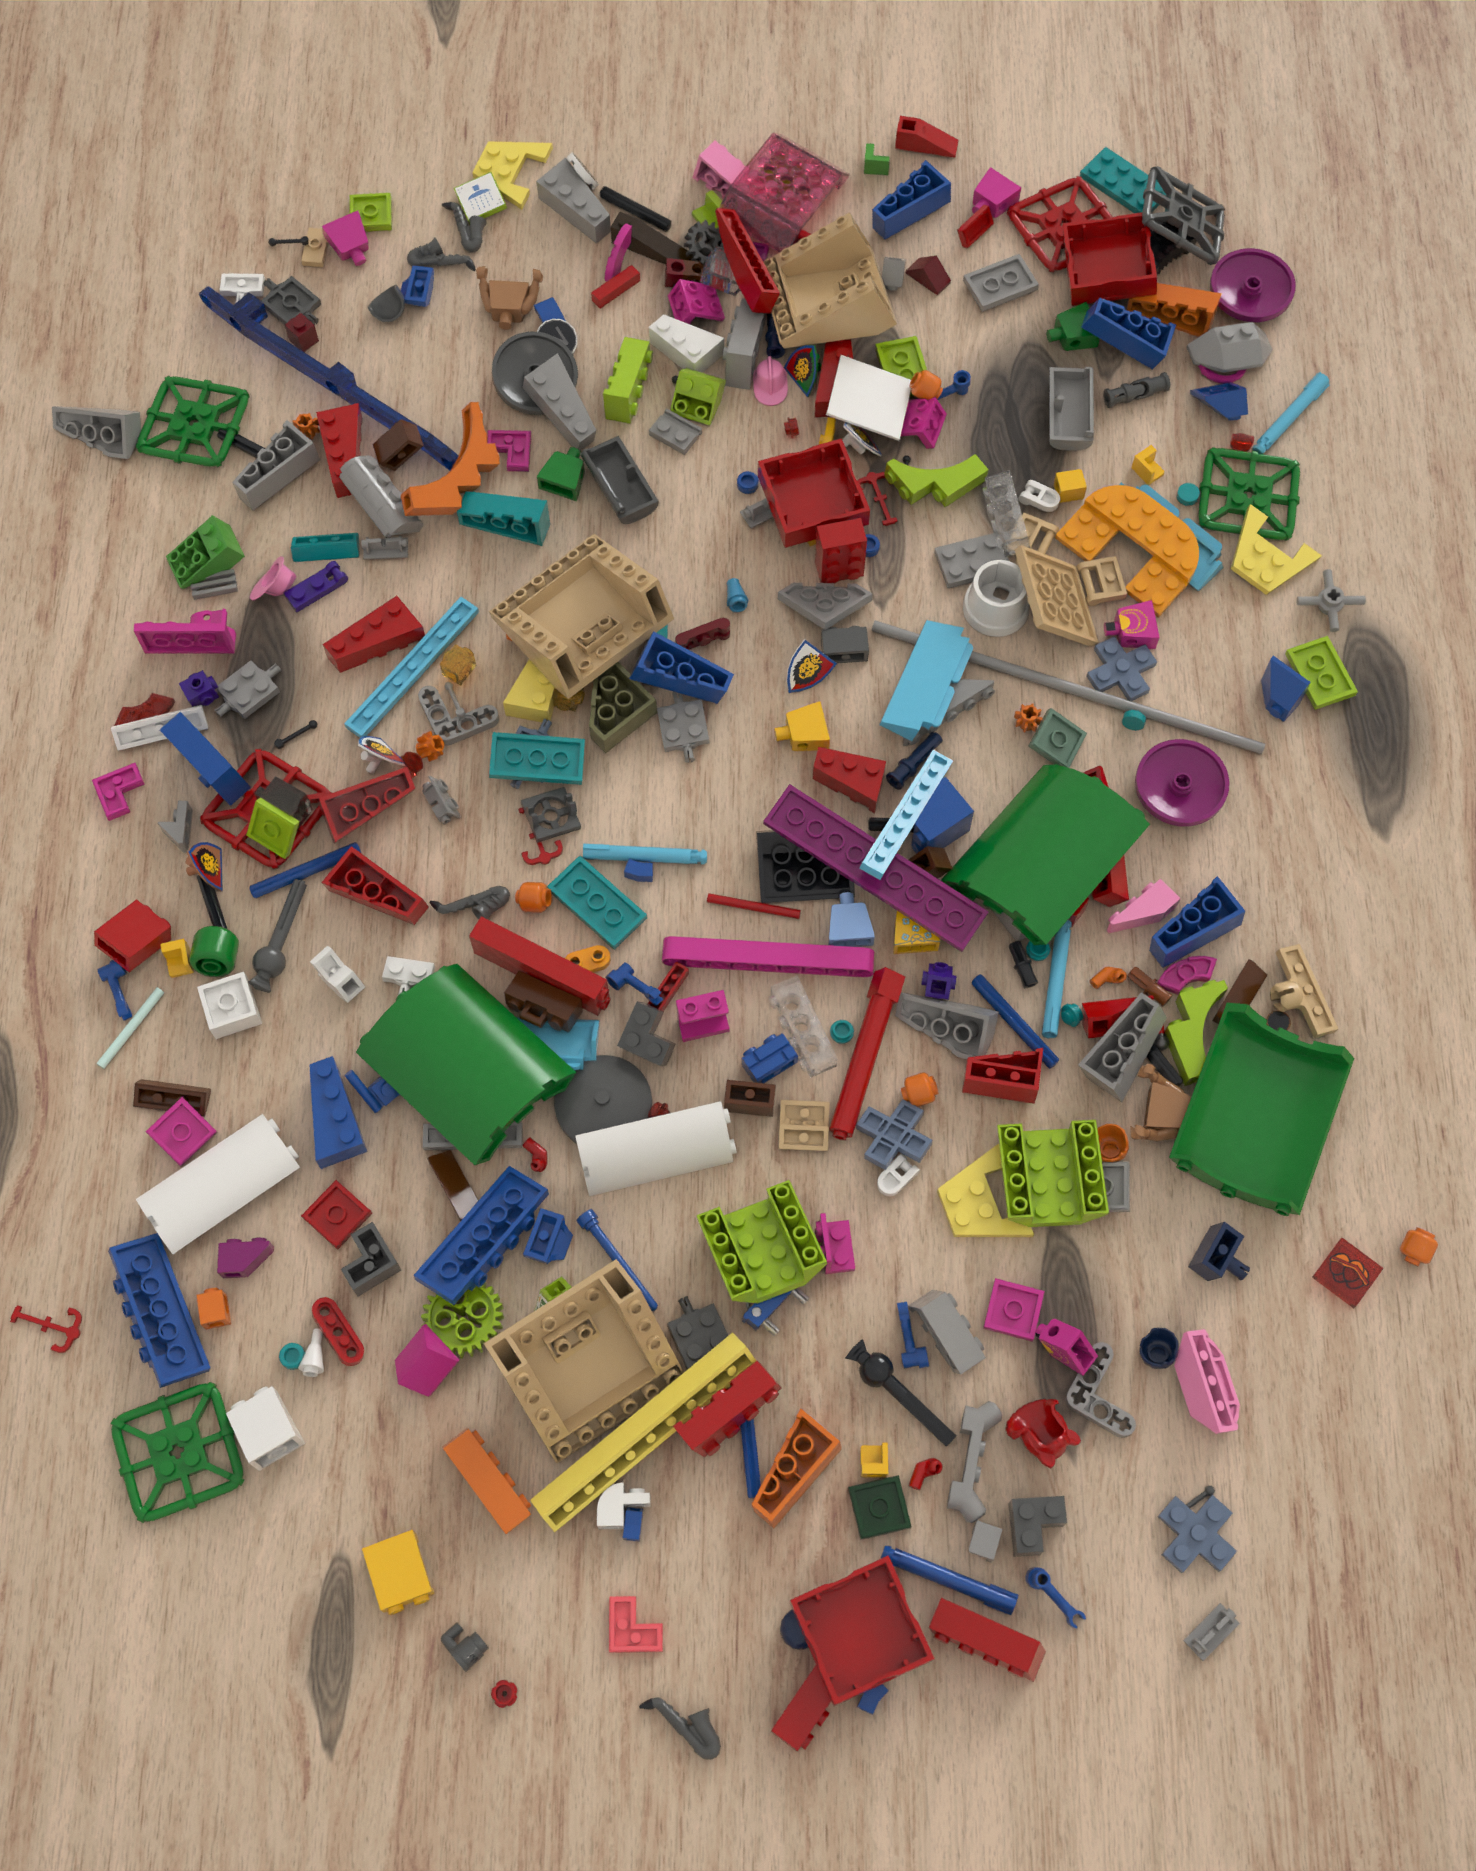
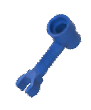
M965 370L957 371L953 376L952 385L943 388L937 400L955 392L959 395H965L971 383L969 372Z
M111 960L110 964L97 970L103 982L108 980L116 1002L117 1013L124 1021L131 1018L132 1013L125 1001L118 978L126 975L127 971L114 960Z
M626 962L606 976L607 982L615 990H620L625 984H629L644 994L656 1006L663 1000L659 996L661 992L657 988L646 985L632 975L634 970Z
M907 1302L897 1303L906 1350L905 1353H901L903 1367H929L926 1346L915 1348Z
M1032 1567L1027 1571L1025 1580L1028 1586L1033 1589L1043 1590L1066 1616L1069 1626L1078 1628L1072 1620L1075 1614H1078L1081 1619L1086 1620L1085 1614L1071 1606L1050 1583V1575L1044 1569ZM1041 1574L1042 1581L1039 1583L1038 1576Z

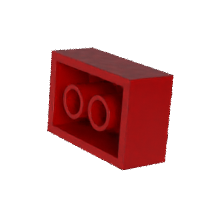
M861 518L817 526L815 565L820 583H837L838 581L855 580L864 576L867 538Z

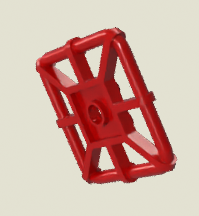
M1080 176L1065 180L1048 189H1040L1037 194L1009 206L1007 210L1010 221L1024 238L1025 245L1027 247L1030 246L1041 263L1052 273L1067 268L1066 259L1057 262L1060 251L1064 248L1062 223L1089 220L1098 215H1101L1103 219L1112 218L1105 202L1100 201L1094 191ZM1073 187L1070 201L1057 207L1050 196ZM1079 188L1094 206L1085 212H1081L1075 204ZM1042 201L1049 211L1043 214L1023 211L1022 209ZM1021 220L1036 223L1043 231L1031 234ZM1047 238L1050 239L1055 246L1052 261L1039 246L1038 242Z
M260 748L255 749V752L249 755L237 770L243 778L255 762H257L259 775L257 783L250 791L242 795L244 797L243 800L234 809L215 812L224 801L218 793L200 816V823L209 831L230 843L236 851L241 850L259 863L272 867V869H278L290 857L302 840L310 836L311 829L323 814L320 806H318L303 825L299 823L290 855L286 859L279 855L277 856L271 850H269V858L245 843V840L248 838L246 834L256 800L261 797L288 815H291L297 806L318 803L319 797L331 794L332 792L302 773V769L299 767H293L272 753ZM264 760L287 773L278 786L266 779ZM298 780L317 793L294 797L287 793L286 790L293 781ZM238 817L247 824L236 837L214 822Z

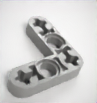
M424 686L419 691L420 704L433 732L443 739L446 746L491 729L499 722L498 711L492 705H485L467 712L462 718L455 717L451 719L435 687ZM428 694L433 698L434 705L432 706L426 698ZM436 711H441L444 713V716L440 720H434L432 714ZM489 713V715L492 716V719L488 720V718L485 717V714ZM476 717L479 718V721H480L481 724H479V725L477 724V719H476ZM465 721L474 723L473 727L468 730L463 729L461 725ZM455 726L458 727L459 733L456 732ZM447 731L450 733V736L446 737L443 735V732Z
M1098 1342L1094 1344L1093 1349L1098 1352L1101 1349L1105 1350L1104 1355L1108 1358H1103L1098 1366L1091 1365L1088 1369L1095 1373L1096 1381L1091 1384L1086 1383L1082 1375L1077 1373L1066 1394L1065 1402L1068 1408L1117 1437L1126 1438L1135 1430L1136 1422L1129 1413L1094 1394L1113 1358L1111 1346L1104 1342ZM1080 1386L1091 1390L1090 1393L1085 1390L1082 1394L1081 1399L1084 1403L1079 1402L1077 1405L1073 1403L1074 1398L1071 1397V1394L1076 1395L1081 1388ZM1097 1405L1104 1406L1107 1410V1417L1104 1419L1097 1418L1093 1413L1094 1407ZM1114 1412L1117 1414L1114 1419L1119 1422L1123 1419L1127 1420V1426L1130 1429L1120 1431L1118 1423L1112 1421L1111 1425H1109L1107 1422Z

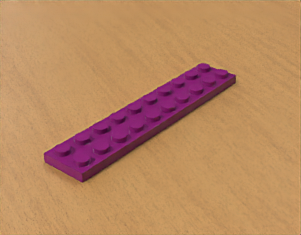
M791 784L788 785L763 821V824L961 952H963L989 913V911L898 853L881 880L859 869L876 839Z

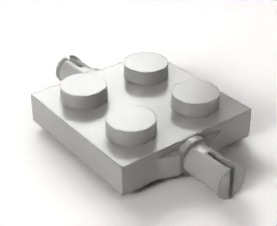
M249 661L229 676L216 689L225 701V703L215 709L217 715L222 717L231 709L246 719L280 693L279 688L271 680L272 677L281 672L280 667L275 663L268 670L264 671L259 669L252 661Z
M673 692L674 704L657 708L665 752L673 750L683 751L685 762L690 763L688 754L691 762L695 760L692 749L699 745L710 743L701 699L685 702L683 701L682 694L678 693V698L677 692Z

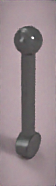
M1211 1485L1206 1486L1205 1491L1188 1502L1186 1506L1191 1508L1206 1496L1213 1495L1215 1493L1214 1487Z

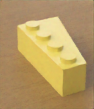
M530 660L526 663L503 702L505 715L536 722H542L543 719L551 721L559 691Z

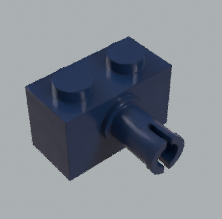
M1226 1222L1210 1226L1188 1267L1207 1281L1222 1278L1226 1270L1239 1280H1243L1248 1275L1245 1271L1249 1272L1250 1267L1243 1264L1234 1255L1244 1235Z

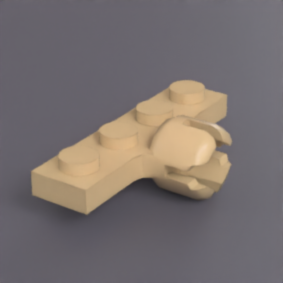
M1300 944L1279 949L1276 955L1287 977V981L1275 984L1270 990L1271 1001L1281 999L1280 1003L1273 1004L1274 1008L1281 1012L1300 1009L1314 1038L1335 1033L1338 1030V1026Z

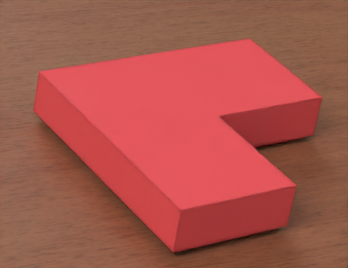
M636 1596L609 1597V1653L663 1652V1624H636Z

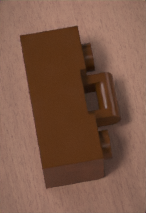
M518 971L504 992L507 1006L515 1012L522 1011L520 1019L540 1028L547 1021L557 1031L562 1029L570 1032L583 1012L581 998Z

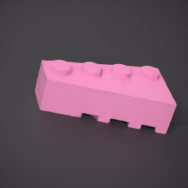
M715 140L699 155L693 179L696 181L703 180L706 182L708 189L718 190L721 192L723 199L726 201L733 200L736 202V207L741 211L745 203L765 212L773 206L777 194L770 186L765 185L754 172L748 170L739 159L731 155L725 146L720 145Z

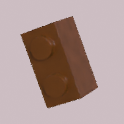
M402 419L396 422L394 426L372 444L379 465L394 471L424 446L417 425Z
M727 1080L724 1109L727 1108L728 1112L773 1117L776 1085Z

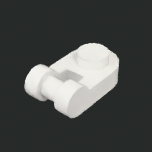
M1034 480L1027 482L1026 490L1021 492L1018 497L1022 504L1032 505L1046 512L1056 510L1060 502V495L1057 491Z
M901 1153L878 1177V1190L885 1196H895L917 1176L920 1169L916 1165L912 1166L907 1161L908 1158ZM901 1168L905 1174L901 1176L896 1170Z

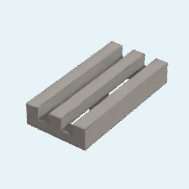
M234 569L218 572L206 577L204 581L191 584L194 600L238 592ZM230 583H232V585H226V586H221V587H219V585H225V584H230ZM209 587L211 588V589H205V590L197 591L198 589H204V588H209Z

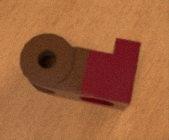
M667 258L665 287H673V284H676L679 279L704 283V265L697 261Z

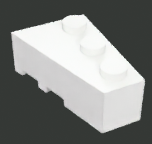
M664 314L649 326L650 344L682 369L689 368L703 373L723 355L724 338Z

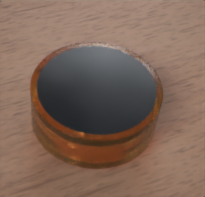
M1279 1010L1272 1011L1266 1018L1268 1020L1266 1025L1275 1030L1280 1027L1288 1031L1290 1028L1291 1020L1285 1012Z

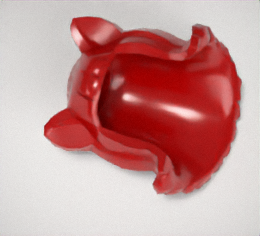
M1039 1399L1023 1405L1011 1415L1006 1422L1005 1428L1008 1436L1013 1440L1020 1438L1025 1448L1048 1468L1054 1467L1055 1459L1060 1458L1069 1445H1079L1081 1443L1079 1435L1073 1430L1068 1429L1063 1416L1055 1409V1405L1059 1404L1057 1399Z

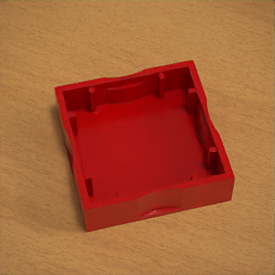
M1142 212L1101 220L1091 219L1063 223V243L1072 306L1085 302L1087 304L1095 303L1099 298L1112 301L1157 295V273L1154 253L1151 250L1150 228L1148 226L1145 227L1142 223Z
M842 438L812 446L801 452L786 453L758 461V478L785 548L816 540L817 526L861 518L863 526L869 525L870 508L861 485L854 476L852 463Z
M889 1555L853 1571L843 1579L834 1583L824 1584L790 1600L793 1613L833 1706L841 1704L935 1659L918 1621L908 1607L905 1591Z

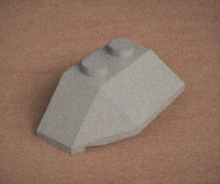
M1253 322L1214 327L1189 343L1186 347L1193 364L1198 366L1201 364L1206 368L1219 372L1262 367L1272 352V347L1265 332Z

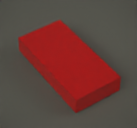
M983 205L957 229L962 247L969 248L994 224L989 206Z

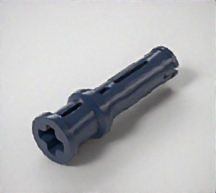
M772 312L767 313L768 331L765 334V340L768 342L766 354L773 359L781 358L785 354V348L779 342Z
M932 731L909 757L898 762V766L893 772L886 774L888 783L895 789H902L904 782L916 774L918 766L943 742L942 737Z

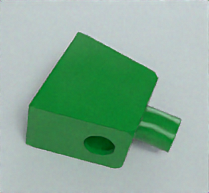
M1087 302L1056 316L1054 328L1046 331L1049 343L1060 340L1065 351L1098 347L1100 338L1081 328L1086 312L1089 310Z
M570 447L567 454L558 451L554 452L537 475L538 489L577 502L585 474L584 461L579 459L581 451L575 447Z

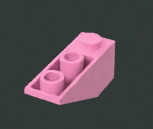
M1161 879L1155 884L1151 882L1142 890L1143 894L1140 897H1133L1127 902L1125 910L1121 913L1117 911L1109 918L1108 921L1110 923L1107 932L1113 933L1160 922L1177 907L1181 898Z

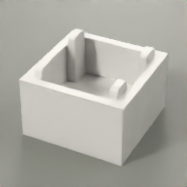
M244 972L197 987L209 1030L215 1039L262 1024L251 984L248 983L249 979Z

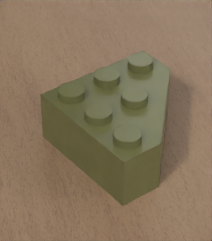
M619 662L615 663L593 681L589 720L590 737L605 754L657 713L656 699L638 681L629 679L631 674Z

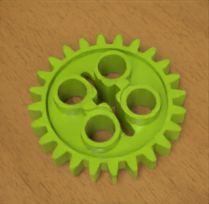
M484 1283L483 1286H476L472 1291L468 1289L462 1295L465 1299L460 1304L453 1305L437 1294L435 1297L428 1295L427 1298L431 1304L423 1305L427 1313L422 1314L421 1318L426 1322L424 1324H427L454 1354L458 1352L462 1359L466 1351L473 1357L474 1349L476 1348L479 1352L483 1353L482 1345L489 1341L490 1337L493 1338L498 1335L495 1329L503 1328L498 1320L504 1319L503 1313L499 1312L504 1308L502 1303H497L500 1300L498 1293L493 1294V1287L486 1288V1283ZM445 1306H448V1307L452 1308L453 1311H450V1310H448V1309H444V1307H445ZM480 1308L486 1309L483 1315H474L476 1310ZM451 1318L449 1324L445 1326L439 1325L442 1319ZM473 1323L482 1325V1327L478 1328ZM467 1329L472 1330L470 1336L461 1337L463 1331Z

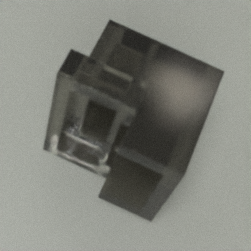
M276 776L266 789L259 787L254 793L257 800L261 797L300 821L298 829L313 810L306 793Z

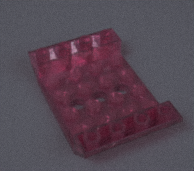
M773 132L729 186L719 208L735 210L750 236L780 253L783 249L798 242L799 233L832 190L834 188L840 189L850 174L786 136ZM766 170H771V171H773V173H772V174H768V173H766V172H764V171H766ZM788 180V181H790L791 183H790V184H785V183H783L782 181ZM805 190L809 194H802L799 191Z

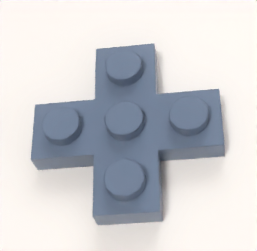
M1115 636L1095 645L1094 651L1104 664L1087 673L1086 677L1095 690L1104 692L1118 685L1129 701L1149 693L1150 688L1141 676V673L1155 667L1157 660L1146 644L1128 653L1123 650Z
M902 1099L891 1117L869 1106L856 1124L857 1130L875 1139L864 1154V1159L884 1170L888 1168L898 1152L920 1163L932 1146V1139L914 1130L923 1117L924 1110Z
M1213 1495L1208 1498L1196 1514L1175 1496L1158 1515V1518L1177 1534V1537L1161 1555L1181 1573L1188 1568L1198 1554L1220 1572L1237 1552L1217 1533L1233 1513Z

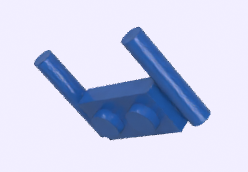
M353 1070L345 1074L347 1080L374 1113L380 1111L384 1105L387 1106L400 1095L382 1077H379L367 1088Z

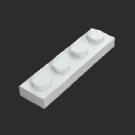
M202 705L111 727L117 750L167 739L160 729L179 712L198 731L208 729Z

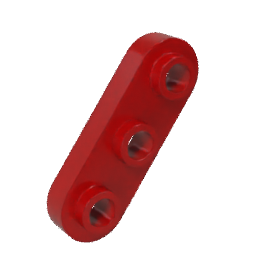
M328 1297L316 1300L312 1306V1317L339 1360L347 1366L359 1364L364 1357V1346L336 1302ZM322 1310H328L329 1314L327 1316H323L320 1314V1312ZM336 1330H340L343 1334L341 1336H335L333 1332ZM348 1351H354L356 1355L354 1357H349L346 1353Z

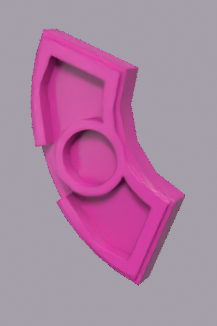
M625 223L614 241V247L611 251V256L608 258L604 279L606 282L621 272L624 255L631 244L632 226Z
M1191 956L1173 963L1163 972L1158 984L1166 991L1179 995L1183 987L1189 983L1210 981L1217 959L1208 956Z

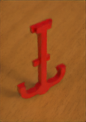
M869 472L866 477L860 478L857 481L860 485L867 482L872 484L876 497L873 498L874 502H879L886 519L882 521L883 526L895 524L898 520L896 517H890L884 502L887 496L886 494L881 495L877 485L878 479L885 478V472L877 474Z
M519 808V813L524 814L523 808ZM533 833L529 834L530 839L535 838ZM561 840L554 842L558 849L552 853L545 852L542 842H538L539 857L529 859L528 851L521 853L524 862L528 865L549 864L551 859L562 854L563 846Z
M19 1305L15 1307L10 1318L12 1323H16L17 1319L20 1318L41 1325V1331L43 1332L50 1328L66 1333L68 1338L62 1347L54 1344L50 1349L58 1353L68 1351L73 1340L78 1339L80 1336L79 1327L82 1322V1315L79 1311L70 1307L67 1310L68 1316L75 1315L76 1319L73 1326L69 1328L51 1323L52 1318L48 1316L45 1320L21 1313L22 1307Z

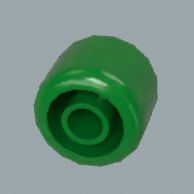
M206 926L199 929L193 938L190 965L195 971L205 976L224 977L229 975L235 968L239 948L238 938L233 932L223 927Z

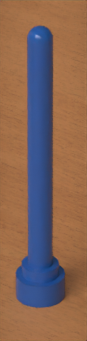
M593 1209L584 1212L576 1220L582 1229H586L587 1232L590 1231L612 1261L617 1259L641 1290L651 1311H655L658 1307L656 1301L598 1226L599 1221L597 1220L598 1216Z

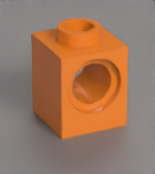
M209 1288L204 1290L203 1294L197 1295L200 1324L206 1330L231 1324L227 1294L222 1289Z

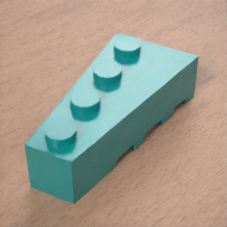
M465 491L461 504L462 507L457 511L459 525L543 546L551 525L547 500Z

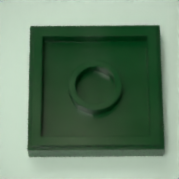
M899 1475L848 1487L860 1540L912 1528Z

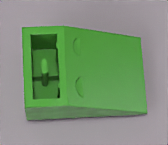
M213 515L166 556L181 589L204 581L206 577L218 572L230 570L245 557L231 526Z

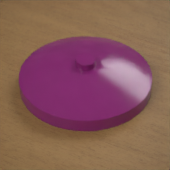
M1255 248L1239 249L1226 254L1217 262L1210 278V292L1222 293L1218 307L1229 316L1245 322L1257 323L1277 318L1288 309L1296 290L1295 277L1287 263L1271 252Z
M1173 739L1155 745L1143 756L1136 771L1135 788L1141 804L1152 816L1174 826L1189 827L1210 820L1221 810L1229 793V775L1223 761L1210 748L1192 740Z

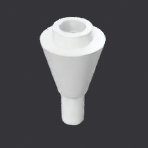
M317 1328L313 1329L311 1344H309L298 1367L303 1372V1375L308 1377H317L318 1374L324 1372L321 1346L323 1333Z

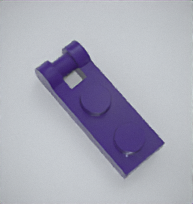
M331 561L321 571L285 591L284 596L297 613L344 585L348 581V577L344 572L340 571V566L336 561ZM334 576V579L328 580L329 577Z

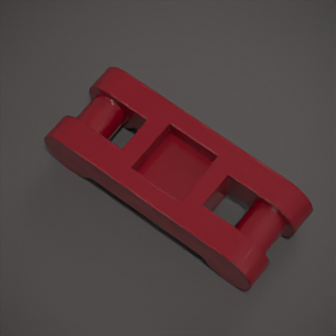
M723 617L682 632L675 637V643L690 650L698 646H706L716 639L727 640L730 637V621Z

